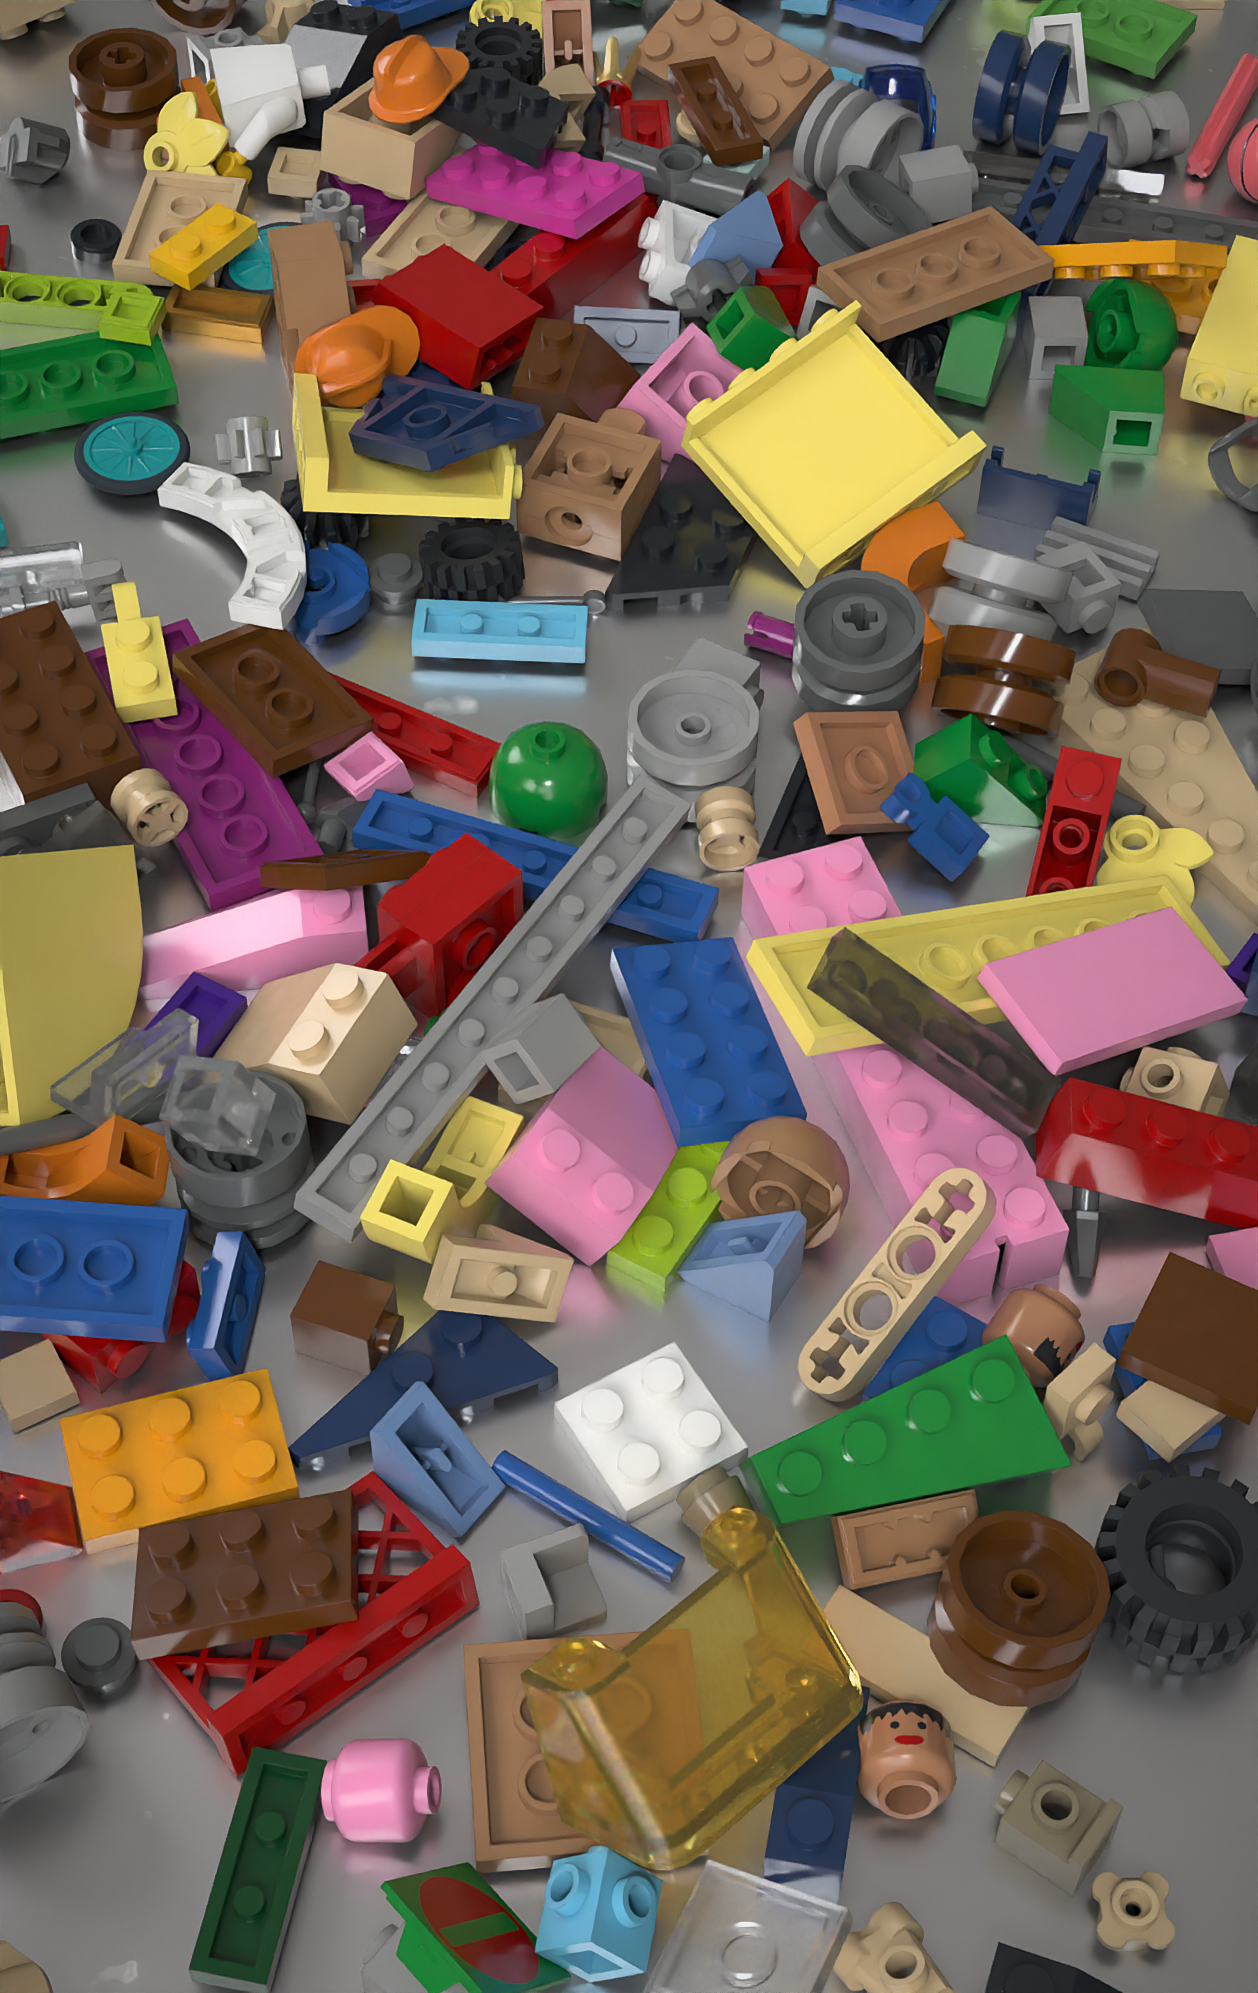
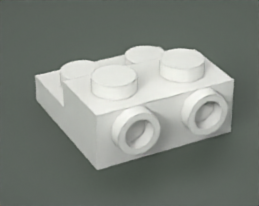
M663 200L654 219L648 217L645 220L639 234L638 246L648 251L645 253L640 266L639 279L649 282V296L657 298L667 305L676 306L670 292L685 285L687 273L691 269L688 263L708 226L717 218Z

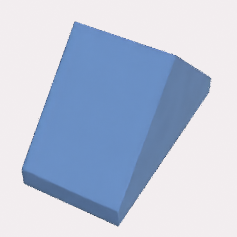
M758 190L712 222L703 235L688 266L692 267L704 259H716L725 263L740 255L753 278V283H755L756 268H770L783 246L767 196Z
M797 1210L710 1223L677 1272L686 1282L770 1322L801 1274L807 1219Z
M416 1381L370 1431L374 1473L400 1500L453 1537H462L506 1487L424 1382Z

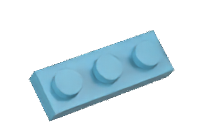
M417 599L411 638L412 656L585 663L588 606Z

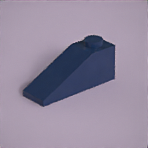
M796 1674L764 1858L760 1894L837 1908L861 1756L857 1729L860 1720L867 1714L869 1687Z

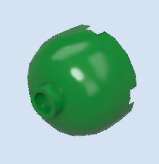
M1108 278L1097 286L1089 298L1085 312H1092L1093 314L1089 330H1087L1088 343L1084 366L1162 371L1172 357L1179 341L1177 319L1170 300L1151 284L1140 280Z
M553 721L526 724L510 733L494 753L488 781L489 801L494 816L504 826L517 830L523 828L527 831L538 832V836L555 841L575 837L594 826L600 818L601 807L607 802L608 775L600 749L582 730L569 724Z

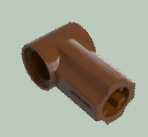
M1127 628L1114 634L1094 678V687L1099 696L1115 706H1135L1143 699L1206 718L1211 708L1222 670L1162 652L1158 640L1151 634L1141 629Z

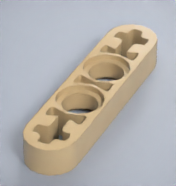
M951 1168L939 1174L802 1349L798 1361L800 1379L808 1389L820 1397L834 1402H842L853 1398L861 1391L988 1228L996 1214L997 1201L994 1191L976 1172L967 1168ZM956 1191L963 1195L969 1193L968 1196L975 1203L967 1214L959 1209L954 1211L955 1208L949 1202L951 1195ZM932 1218L954 1234L948 1242L934 1228L927 1225ZM919 1240L931 1241L936 1251L935 1260L931 1267L918 1275L906 1273L902 1264L906 1249L912 1243ZM876 1295L888 1296L893 1306L889 1321L883 1327L876 1330L864 1329L860 1321V1310L863 1304L870 1297ZM846 1328L854 1336L868 1344L863 1352L841 1336ZM828 1355L835 1359L840 1358L839 1363L846 1369L843 1376L838 1380L831 1376L826 1377L827 1372L821 1366L823 1360Z

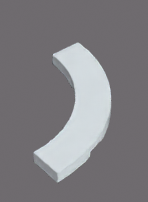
M184 462L157 489L160 506L179 510L212 523L233 538L242 549L248 563L240 587L228 602L230 620L283 630L296 613L307 583L305 547L301 532L294 519L281 504L264 491L259 490L254 493L241 487L239 478L209 467Z

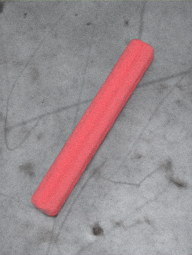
M1247 53L1240 58L1187 156L1188 163L1185 169L1190 176L1197 174L1201 179L1206 178L1214 169L1258 86V57L1255 58L1250 53Z

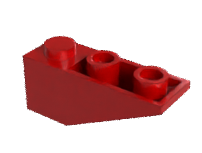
M1061 746L1025 897L1093 886L1118 785L1122 758Z

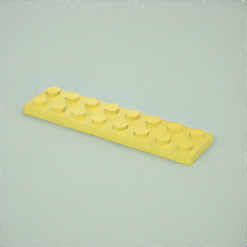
M1167 875L758 938L753 940L746 955L747 961L806 1057L1006 1021L1008 1018L977 980L986 963L1171 906L1224 971L1231 964Z

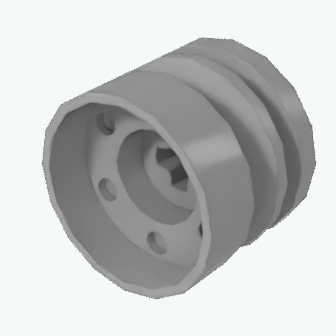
M840 79L827 85L817 95L807 110L796 137L793 150V167L798 178L818 185L819 188L827 191L846 165H859L873 170L899 187V155L921 151L924 125L919 114L886 99L878 101L875 94Z
M0 1602V1803L13 1799L41 1784L66 1765L84 1744L91 1727L87 1712L66 1673L55 1668L56 1658L48 1639L43 1637L40 1625L33 1611L17 1602Z

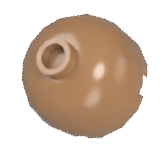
M779 1115L759 1119L734 1135L726 1146L710 1182L712 1192L717 1189V1193L722 1200L718 1210L725 1221L799 1210L807 1219L804 1249L817 1247L833 1236L848 1202L850 1191L848 1165L837 1142L814 1124L800 1118Z

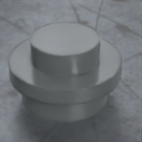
M398 552L384 554L374 559L368 566L370 588L380 601L387 604L398 605L411 601L416 597L419 588L423 584L421 563L408 554Z
M104 1617L93 1618L76 1626L66 1637L61 1650L62 1665L69 1680L76 1686L92 1692H107L120 1686L131 1674L137 1661V1655L130 1642L131 1631L120 1621Z

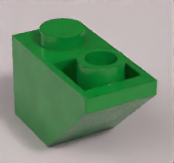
M740 286L706 326L719 354L743 370L752 367L757 371L770 362L771 355L782 343L790 338H795L797 342L799 341L773 291L766 286Z
M1020 291L954 315L935 384V395L955 399L962 403L986 406L1015 341L1021 299Z
M1055 364L1048 413L1102 452L1156 456L1165 415L1163 371Z
M972 713L915 744L914 774L926 784L930 792V798L936 803L946 795L976 823L1033 828L1043 824L1046 813V795L1048 793V784L1043 772L1035 764L1028 763L1007 744L999 732L990 730Z

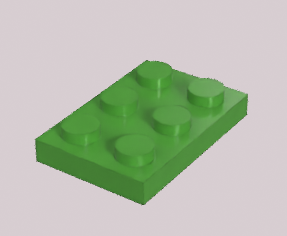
M1043 0L1028 16L1026 34L1029 35L1030 22L1033 17L1081 12L1084 53L1088 58L1096 61H1105L1127 69L1134 75L1147 76L1154 79L1195 32L1197 15L1156 0Z

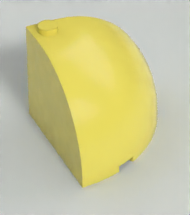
M134 844L0 856V1126H15L48 1119L67 1110L81 1100L97 1084L120 1049L136 1005L143 959L142 913Z

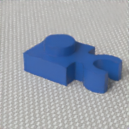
M909 772L895 785V791L881 803L880 807L891 820L900 824H907L914 830L907 839V842L952 882L966 870L990 835L946 795L937 803L932 800L926 784L918 776Z

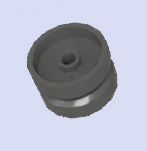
M846 165L827 189L828 201H820L812 209L799 229L801 240L808 252L821 266L925 230L932 227V224L914 200L893 182L865 167Z
M848 570L827 575L807 588L796 605L791 678L799 697L815 712L899 711L907 706L918 688L924 640L925 613L917 596L897 579L877 571Z

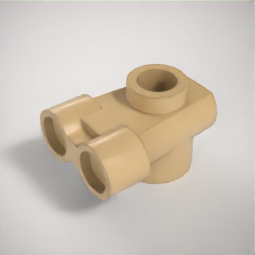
M889 1902L881 1906L872 1915L864 1929L841 1935L832 1943L827 1952V1963L845 1985L853 1991L865 1989L868 1993H955L922 1946L924 1939L922 1926L899 1902Z

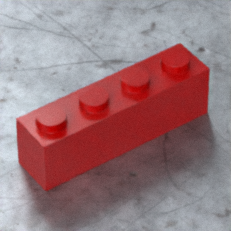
M644 194L639 195L577 240L541 230L489 272L542 305L544 309L541 318L561 319L574 308V305L582 302L645 250L638 246V239L643 223L649 217V197Z
M1072 1077L1066 1081L1035 1121L1037 1177L1241 1229L1258 1227L1257 1126Z

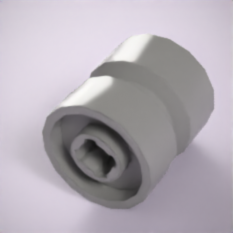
M1168 90L1140 98L1139 101L1132 99L1107 105L1102 108L1098 117V134L1108 136L1107 163L1112 169L1117 171L1142 165L1148 159L1158 161L1183 154L1188 147L1190 124L1187 110L1182 99L1173 91Z

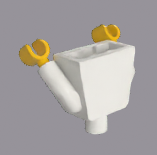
M285 43L268 45L249 44L239 47L210 49L215 78L207 81L205 88L220 118H224L225 127L230 130L229 146L236 148L234 153L231 151L224 152L216 160L217 172L222 177L247 179L248 185L252 178V170L245 162L248 159L255 160L269 139L278 134L302 128L306 124L302 99L331 95L325 64L296 69L291 46Z

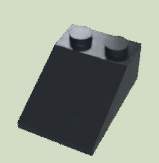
M323 0L314 4L310 8V12L293 25L284 43L291 46L296 69L325 64L331 95L302 99L306 124L302 128L291 130L287 133L322 139L324 111L374 77L373 65L377 55L386 46L404 39L396 12L377 10L371 5L357 7L338 4L336 0Z

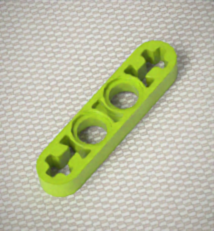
M0 271V322L99 331L98 322L114 290L153 295V293L145 285L134 282ZM28 296L41 297L31 302L18 301ZM76 301H91L90 304L83 306H69L70 303Z

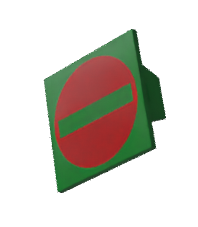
M469 1862L387 1880L380 1887L387 1894L385 1899L406 1921L396 1956L428 1993H442L459 1982L468 1993H535L566 1983L572 1977L563 1967L535 1953L537 1937Z

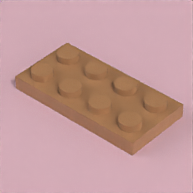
M676 0L637 45V47L641 48V56L636 70L671 92L673 90L667 81L668 64L715 56L764 141L763 145L770 147L772 152L807 112L817 95L834 80L830 66L714 0Z
M989 206L818 267L816 286L842 310L857 300L861 305V309L856 323L879 343L1052 278L1055 260L997 210Z

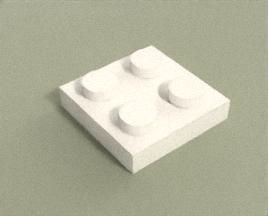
M675 1342L554 1403L555 1419L622 1520L627 1523H631L673 1501L688 1484L711 1468L722 1466L727 1472L748 1458V1445Z

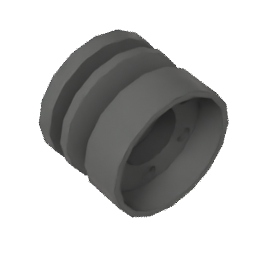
M240 1069L213 1074L188 1087L171 1105L163 1126L166 1148L172 1173L176 1180L181 1209L188 1210L190 1228L194 1234L201 1240L214 1246L217 1232L243 1231L254 1250L273 1247L297 1234L310 1218L293 1208L295 1196L316 1169L303 1100L291 1085L267 1072Z

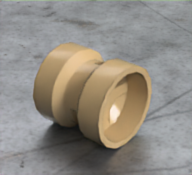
M734 786L715 787L699 796L694 807L696 825L700 830L698 844L701 861L705 866L713 870L724 872L737 871L752 864L757 859L760 849L758 831L753 826L756 821L753 797L749 792Z

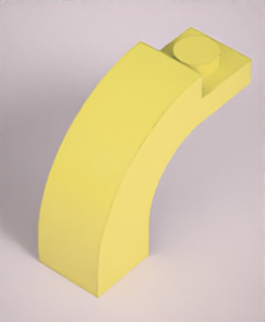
M468 1095L451 1117L436 1148L421 1171L395 1160H390L360 1216V1221L367 1237L374 1242L432 1265L434 1264L442 1234L475 1238L480 1224L485 1223L500 1197L484 1183L526 1128L524 1116Z

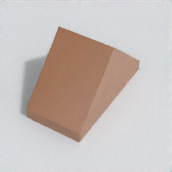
M590 0L542 1V63L544 77L558 67L578 64L591 86H594Z

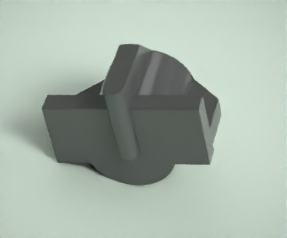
M16 117L11 122L8 132L0 136V170L6 171L5 177L41 185L63 169L68 161L70 138L64 128Z
M740 255L725 263L716 259H704L697 262L687 273L685 285L670 292V295L678 311H680L684 323L688 325L701 317L710 322L740 286L755 285L748 268Z

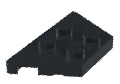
M487 67L469 69L464 79L446 96L434 112L428 116L519 161L540 169L545 164L547 149L552 150L554 148L558 134L562 133L567 124L569 104L551 96L549 91L543 87L528 85L511 77L510 72L505 69Z
M674 454L605 592V609L612 611L623 610L624 600L656 597L658 607L676 606L689 601L700 603L729 601L759 535L702 469L685 456Z

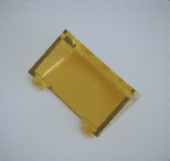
M737 1503L718 1515L701 1535L700 1544L705 1561L719 1571L621 1651L605 1643L587 1638H569L556 1644L551 1651L520 1674L561 1822L635 1863L652 1870H673L686 1866L697 1859L858 1715L863 1706L864 1698L858 1672L774 1523L765 1515Z

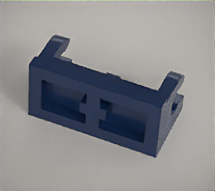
M993 445L991 459H986L982 470L977 514L1046 531L1048 529L1051 530L1052 522L1056 516L1085 526L1089 525L1097 504L1101 471L1090 469L1087 482H1084L1083 486L1048 478L1047 475L1039 473L1034 475L1003 467L1005 449Z

